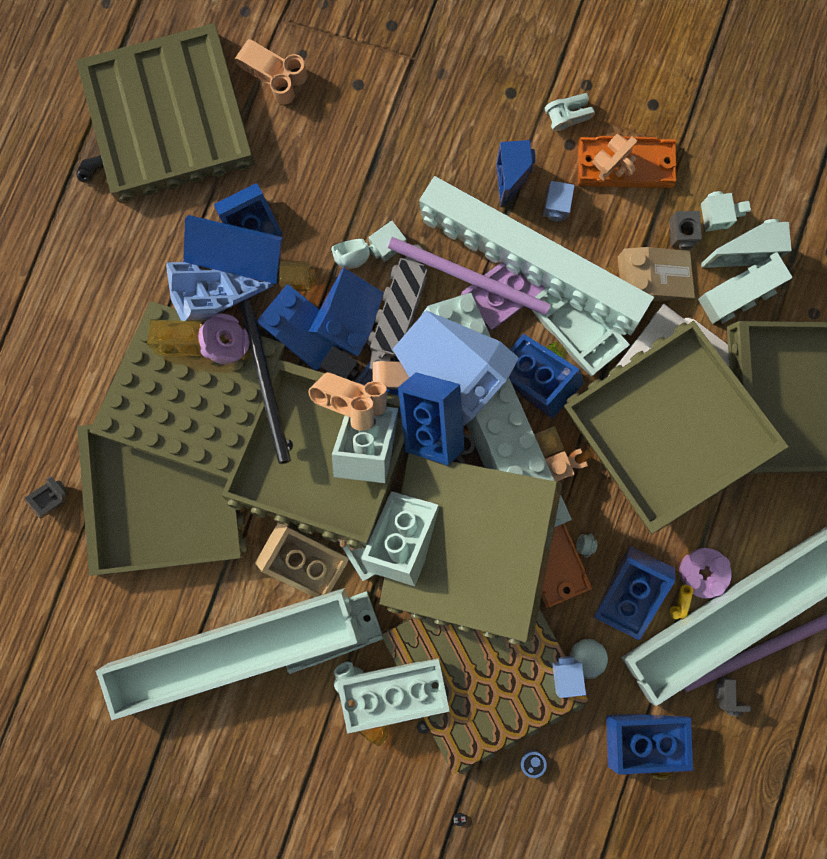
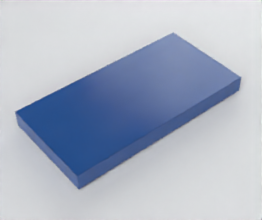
M187 215L185 218L183 262L277 284L283 237Z

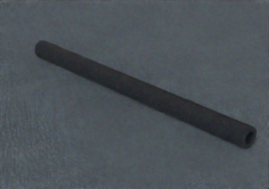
M243 300L239 304L245 329L248 333L249 345L278 463L286 464L291 462V457L252 301Z

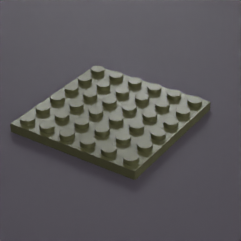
M150 301L89 432L92 435L228 480L262 400L250 345L245 355L237 362L228 365L216 363L211 359L205 358L201 353L198 335L203 323L197 325L183 324L176 309ZM223 334L219 337L222 343L226 344L229 342ZM260 336L271 377L278 360L282 359L286 346L282 342Z

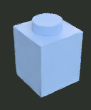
M550 181L545 199L544 217H548L549 220L555 222L567 219L570 213L574 185Z
M573 656L558 658L559 662H552L555 690L559 698L586 695L583 668L579 660H574Z

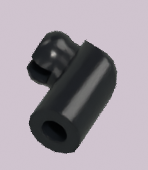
M101 155L84 159L76 172L77 179L80 182H89L96 170L104 167Z

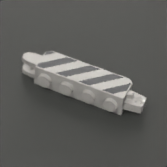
M416 244L413 245V246H416V247L422 249L421 246H419V245H416ZM406 256V259L400 258L398 266H393L390 279H393L391 287H386L383 301H385L383 310H378L375 323L378 324L376 331H371L368 339V346H370L372 354L369 368L372 372L373 362L398 360L393 348L411 328L427 281L425 266Z

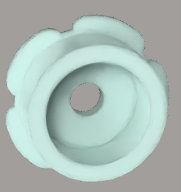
M591 533L579 535L576 542L577 553L588 558L597 549V540L594 539Z

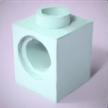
M390 221L368 237L369 251L375 259L380 258L383 263L398 253L388 248L392 237L406 242V238L393 221Z

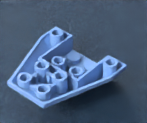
M427 310L393 348L394 353L409 377L417 372L460 384L463 426L478 414L507 381L519 359L502 342Z

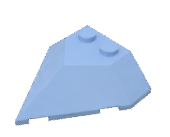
M167 262L166 264L171 301L183 324L197 325L204 323L214 315L220 314L241 301L274 285L273 283L259 282L255 279L214 269H200L197 265L185 262Z

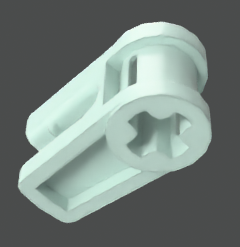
M587 93L558 99L546 105L545 112L551 118V128L554 132L590 120L594 116L593 107L581 108L589 101Z

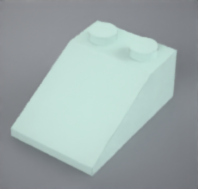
M779 219L764 221L763 224L716 249L701 263L702 268L758 265L776 252L783 258L791 252L789 222H779Z
M387 407L383 414L374 416L373 426L365 431L354 429L351 426V417L344 416L332 452L334 477L380 483L386 482L393 449L398 408Z
M391 491L361 558L366 570L415 586L425 563L439 505Z

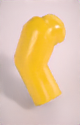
M683 585L681 587L677 606H671L670 615L673 619L680 618L682 620L687 617L694 592L691 586Z

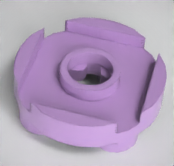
M216 314L207 319L200 327L198 335L202 355L219 364L228 365L237 362L245 355L249 348V338L246 329L242 330L241 326L238 325L239 321L228 314ZM223 334L229 342L224 344L219 337Z
M698 548L682 559L679 567V577L684 585H689L693 588L694 596L701 598L720 596L725 592L731 581L730 562L714 549ZM707 566L711 576L703 580V575L699 574V571Z

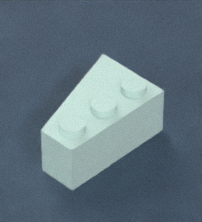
M776 252L762 263L753 265L742 274L708 291L698 301L712 324L719 320L723 324L735 317V311L742 309L745 312L757 305L755 300L762 297L765 301L777 294L775 289L793 277L778 252Z

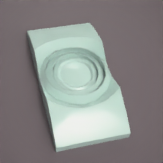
M545 288L535 297L551 305L546 315L532 310L543 326L559 340L570 357L591 377L630 345L620 333L613 329V325L606 321L602 323L595 320L591 313L584 309L582 311L575 309L570 305V301L563 297L559 299L552 296L548 292V288Z

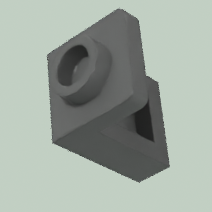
M50 476L46 479V484L25 497V502L42 519L66 502L67 489L61 481H55Z
M728 676L719 677L718 683L715 684V696L718 699V707L725 710L731 716H743V712H751L750 705L744 702H736V680Z

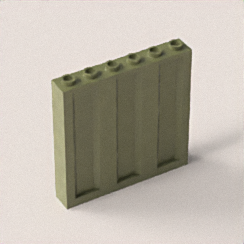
M215 23L76 60L110 193L118 202H129L134 197L141 195H154L159 190L166 188L176 189L181 184L188 182L198 183L210 176L220 177L228 171L245 170L250 165L255 164L220 35Z

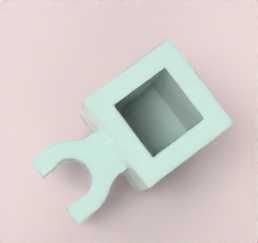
M722 191L710 193L701 203L705 232L728 229L737 221L736 217L745 216L746 212L751 211L749 201L734 204L732 193L723 194Z

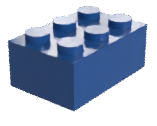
M415 372L398 387L405 452L449 465L465 450L460 384Z

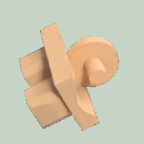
M616 134L607 146L615 154L611 157L602 149L594 157L592 163L601 171L598 176L601 180L604 181L617 167L618 169L615 174L618 177H621L623 174L631 176L635 172L636 168L633 163L637 160L636 157L631 155L627 158L633 150L632 147L637 143L634 137L626 140L621 135Z

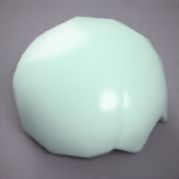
M364 239L344 241L331 248L335 262L340 267L346 269L359 268L366 263L370 255L368 243H365Z
M582 639L573 645L569 655L573 656L574 660H579L582 663L584 679H595L605 671L608 664L605 648L594 639Z

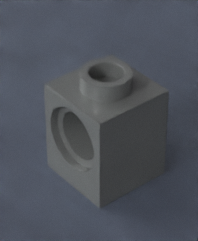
M676 211L669 219L671 247H679L680 250L692 249L702 239L700 211ZM681 228L688 229L690 235L683 234Z

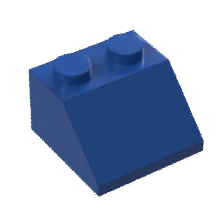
M530 140L500 142L496 159L500 207L507 205L526 183L529 173H532V164H535L536 155L535 149H531Z
M257 183L214 204L222 223L275 236L283 234Z

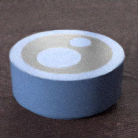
M536 750L525 752L520 760L522 771L530 778L542 776L547 767L544 756Z

